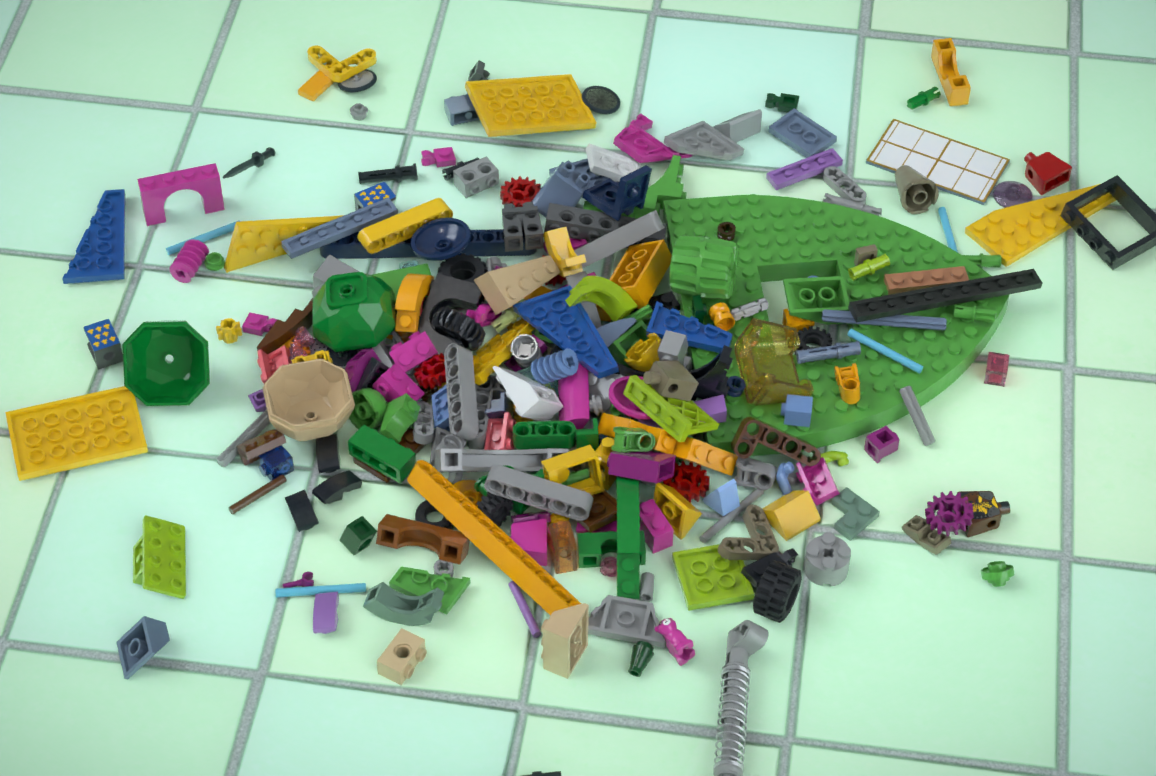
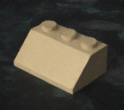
M583 603L554 611L549 619L544 620L541 627V632H543L541 641L543 646L541 654L543 669L564 678H569L588 646V604Z

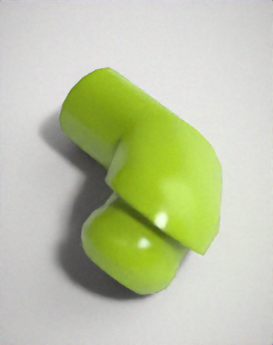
M828 451L821 453V458L823 457L826 463L837 460V464L840 467L849 464L846 452Z

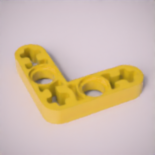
M311 46L307 50L309 62L329 79L337 83L353 77L377 62L376 51L370 48L363 49L341 62L321 46ZM323 63H332L330 65H323ZM357 64L355 67H350L349 65Z

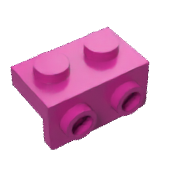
M417 331L408 337L410 340L402 344V342H399L391 347L392 351L389 352V356L405 373L430 359L433 355L438 354L425 331L422 333Z
M396 363L372 385L388 403L406 393L417 402L425 394Z
M823 457L814 466L807 465L803 467L800 462L796 463L798 468L796 475L800 483H804L805 488L803 490L809 491L816 506L840 494Z

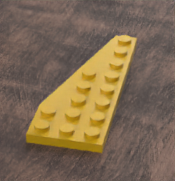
M1098 185L994 210L965 227V234L989 254L1001 255V264L1007 267L1070 229L1071 226L1060 216L1065 204ZM1107 193L1080 208L1079 211L1088 218L1116 201V199L1110 193Z

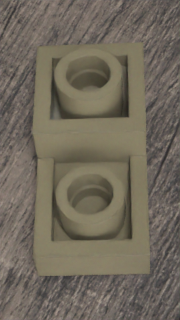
M915 515L902 526V530L912 540L935 555H938L952 544L950 536H946L944 533L939 535L937 530H931L930 524L926 523V519Z

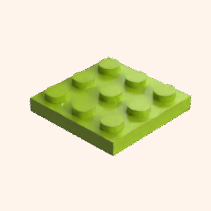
M720 544L672 552V560L688 611L754 599L752 585L741 573L742 568L745 567L744 561L728 560L720 556L718 553V546Z

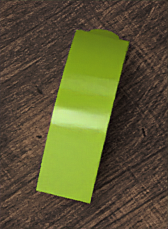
M600 276L583 277L570 290L569 293L571 295L565 300L569 307L585 301L593 302L603 308L613 322L627 317L638 307L624 289Z

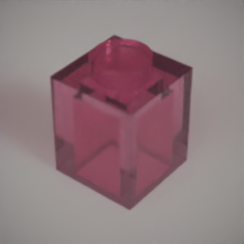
M995 352L988 353L984 384L1005 387L1010 355Z

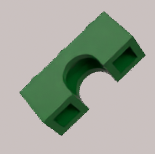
M641 530L640 565H645V536L644 530ZM617 532L577 533L579 568L601 567V558L604 554L610 552L617 553Z

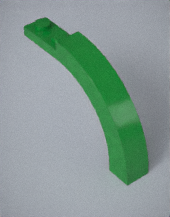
M616 476L617 596L639 599V480Z

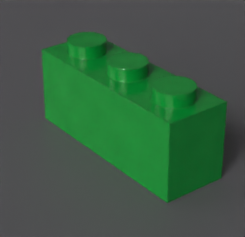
M363 425L348 440L349 455L400 484L411 473L416 464V454L410 448L401 446L392 438H387L376 429H371L366 425Z

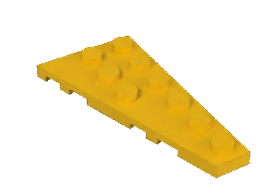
M344 215L238 221L234 227L224 269L227 273L287 254L282 247L281 241Z

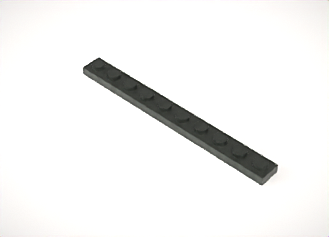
M1033 268L849 302L848 309L855 322L858 323L1041 289L1043 282Z

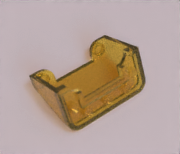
M753 318L738 337L734 351L740 376L746 384L744 392L749 404L758 406L786 403L787 394L810 397L814 392L810 380L802 379L799 381L792 356L800 346V339L796 328Z

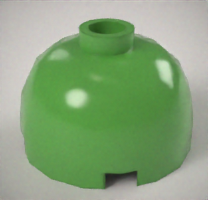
M371 388L352 392L355 407L349 416L351 423L358 430L363 425L371 429L382 425L387 407V402L382 394Z

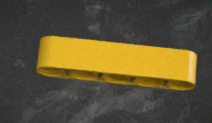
M435 198L362 229L357 238L367 252L373 254L412 238L416 230L427 222L440 218H452L453 211L442 198Z

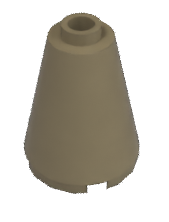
M908 165L901 166L896 170L894 175L901 205L911 214H921L928 211L932 204L935 205L939 191L932 180Z

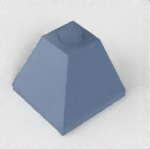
M143 616L116 642L124 679L128 680L170 641L166 622Z

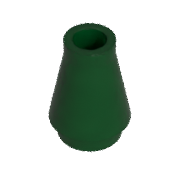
M637 641L636 645H633L628 670L629 674L636 677L641 676L643 670L654 656V647L650 643Z

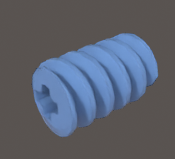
M565 349L532 361L531 372L538 383L548 384L549 382L574 375L578 370V358L572 349Z

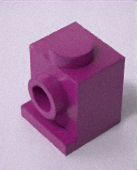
M886 425L866 436L864 450L876 463H879L882 458L898 450L900 439Z

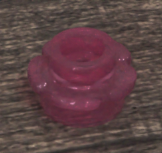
M612 556L604 558L600 564L601 574L608 577H616L617 558Z

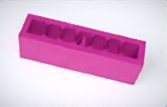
M579 363L578 370L574 375L558 380V395L563 405V408L559 411V421H570L575 425L576 429H583L590 420L588 370Z

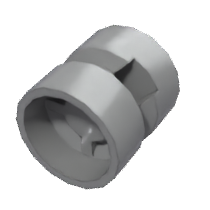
M521 334L515 337L511 343V352L517 364L523 369H531L532 361L542 357L538 343L531 335Z

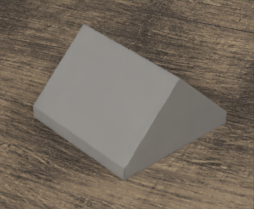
M758 109L743 113L713 127L737 143L761 132L762 110Z

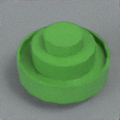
M993 561L987 564L988 567L981 569L982 579L988 580V583H992L995 587L1006 585V581H1009L1010 577L1015 575L1013 565L1006 564L1005 561Z

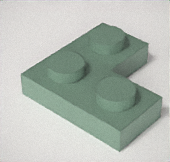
M847 487L832 499V505L845 514L834 523V529L849 541L854 539L879 517L880 511Z

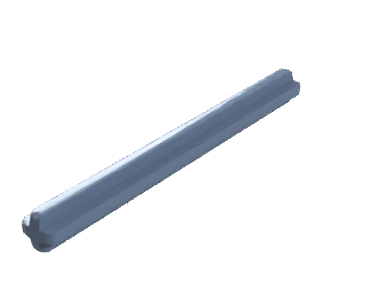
M824 309L822 312V321L932 330H945L947 325L945 318L895 315L856 323L850 311Z

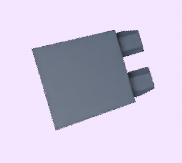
M569 160L565 163L561 162L531 201L534 206H538V213L545 218L547 217L549 203L576 207L583 196V192L591 183L590 175L586 172H581L580 174L574 170L575 166Z

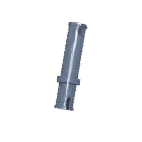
M859 341L846 344L839 342L827 347L797 350L796 359L798 364L831 358L842 359L845 356L860 355L861 347Z

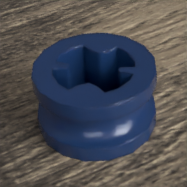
M738 376L729 377L726 383L729 386L727 394L731 397H740L746 386L745 381Z

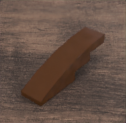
M313 298L303 311L295 308L285 322L278 319L258 344L257 351L262 349L266 354H269L280 348L293 336L299 338L313 324Z

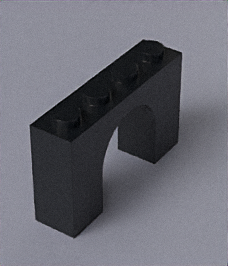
M437 273L435 280L431 281L429 296L423 301V311L421 316H419L418 331L420 333L426 332L438 351L436 355H439L440 353L444 354L446 348L452 343L464 347V344L461 340L443 336L434 331L431 321L435 312L442 307L455 306L476 311L479 305L483 304L485 297L477 284Z

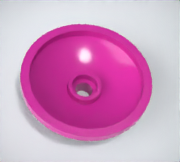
M630 376L621 377L610 385L608 396L618 411L634 419L653 420L623 394Z

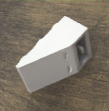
M497 366L493 367L496 379L504 386L505 393L513 401L519 416L533 419L534 421H549L563 408L554 390L520 373Z

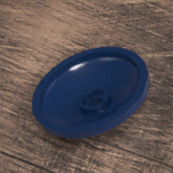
M456 218L435 219L416 230L411 239V247L413 252L422 259L443 261L457 256L467 247L471 240V232L469 226L462 220Z

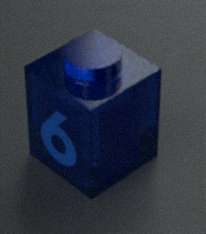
M282 445L259 455V471L264 477L267 476L270 481L281 474L285 476L294 471L293 457Z

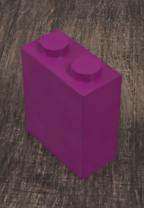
M651 450L647 452L631 451L626 453L613 451L607 459L608 474L659 483L674 476L676 455Z

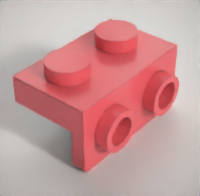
M285 345L269 354H266L262 349L257 351L259 357L257 363L262 371L260 377L263 383L280 366L292 364L289 349Z
M509 412L504 413V418L488 419L484 450H514L513 426L516 424V420L513 419Z

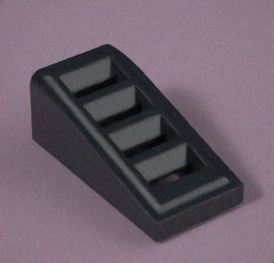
M372 357L356 391L369 388L368 384L371 383L373 385L389 367Z

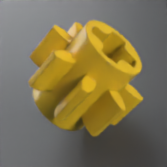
M232 318L221 320L220 326H216L219 341L223 340L225 343L231 344L237 342L238 336H242L240 322H235Z

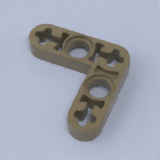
M753 504L747 506L742 516L751 538L726 537L718 546L720 556L728 560H759L779 551V546L765 512L761 507ZM756 529L762 531L765 535L758 533ZM744 546L751 548L753 552L746 550Z

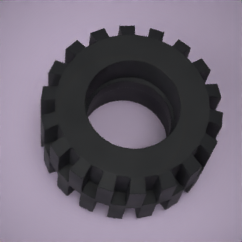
M461 253V255L442 261L440 267H438V274L476 284L474 279L488 272V267H486L484 261H481V258H475L474 255H466V253Z
M776 560L771 562L764 571L757 586L753 600V612L778 623L785 620L795 603L802 580L801 570Z

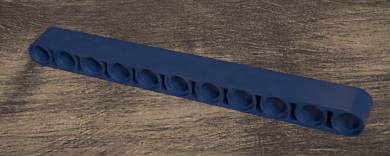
M503 229L470 230L471 240L461 253H466V255L472 254L474 257L530 256L535 254L537 249H525L523 231V250L505 252ZM359 232L320 247V255L325 259L329 255L337 259L420 258L412 250V238L370 254L358 240Z

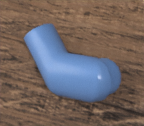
M792 462L781 463L777 471L776 481L782 495L792 492L788 481L789 473H793L795 470Z

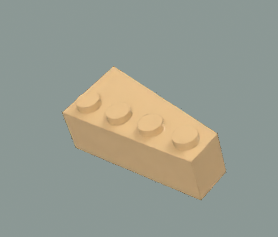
M548 255L486 272L474 279L495 315H497L561 272L552 257Z

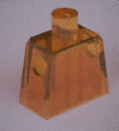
M558 521L557 523L549 524L547 527V544L555 574L577 571V546L570 521ZM564 550L565 552L567 551V556L565 557L560 555Z

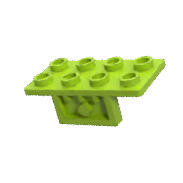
M148 515L143 517V535L133 547V583L142 585L143 589L184 599L186 596L184 525Z

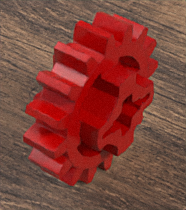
M519 176L517 180L512 177L511 182L505 181V186H501L500 200H502L503 205L512 203L515 205V208L522 207V204L531 202L541 189V184H536L535 179L529 181V177L522 179Z
M443 353L433 355L431 359L424 361L418 368H415L416 373H414V376L419 386H423L425 389L430 386L433 389L437 386L441 387L444 382L446 383Z
M682 461L680 466L675 463L674 476L664 480L663 484L673 487L690 503L692 499L699 502L700 496L706 497V491H709L710 476H707L706 469L701 470L700 465L695 467L691 462L689 465H686Z

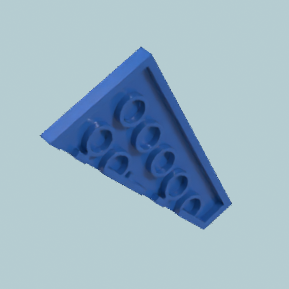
M570 285L513 305L515 313L562 350L572 349L577 355L578 362L599 379L619 372L616 361L582 304L579 303L569 307L565 300L571 295L569 293L572 289Z

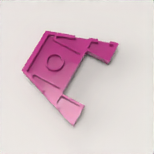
M642 113L637 116L636 120H632L628 128L625 127L614 138L613 142L621 151L627 153L639 163L672 160L673 155L681 156V158L693 156L676 152L647 133L645 130L652 128L653 121Z

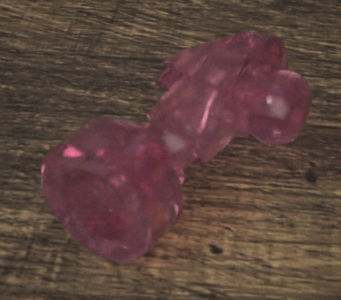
M304 326L296 330L295 337L292 340L293 343H290L289 360L291 361L301 355L308 356L302 347H310L315 343L314 338Z

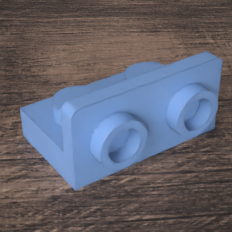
M445 385L431 395L434 428L439 427L450 431L447 386Z

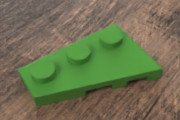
M401 566L389 581V586L408 596H421L438 587L444 592L441 600L442 606L439 611L447 615L471 581L469 577L462 576V579L445 573H442L440 576L429 574L427 570Z

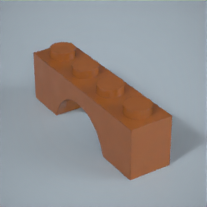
M386 514L378 524L376 544L394 549L404 546L425 547L434 551L438 555L439 560L460 565L468 555L470 540L460 531Z

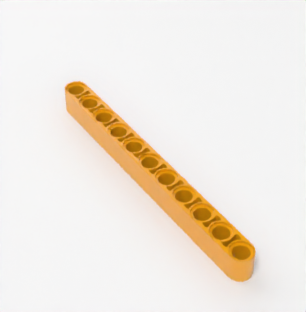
M424 460L416 462L407 478L408 483L550 616L554 611L582 604L430 463Z

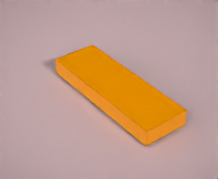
M319 70L298 89V95L315 101L334 82Z

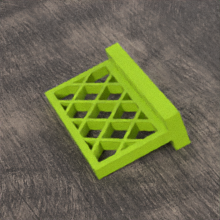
M637 375L629 377L623 394L678 442H685L687 436L691 434L718 429L719 423L692 400L686 401L661 396L651 384H645L644 380H641Z

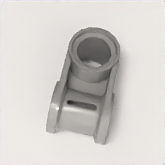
M741 458L736 461L738 470L735 481L739 486L768 490L772 487L778 470L770 463Z

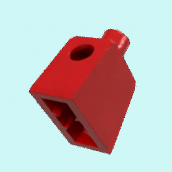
M1029 152L1024 157V161L1027 163L1025 177L1040 195L1069 181L1072 166L1052 153L1045 152L1036 156L1034 153Z

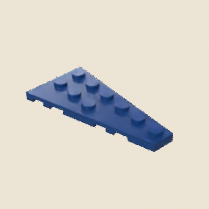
M125 189L104 191L97 205L96 214L92 216L90 226L85 230L76 249V255L69 263V270L62 278L63 284L125 279Z

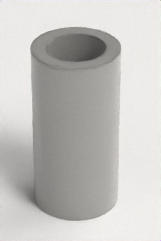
M645 572L641 575V601L650 602L653 600L655 576L650 572Z

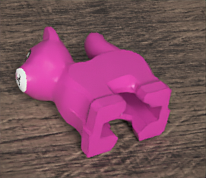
M672 618L663 619L654 628L657 633H660L665 638L669 653L680 666L695 656V650L692 648L694 646L693 641L687 639L682 631L677 629L676 621Z

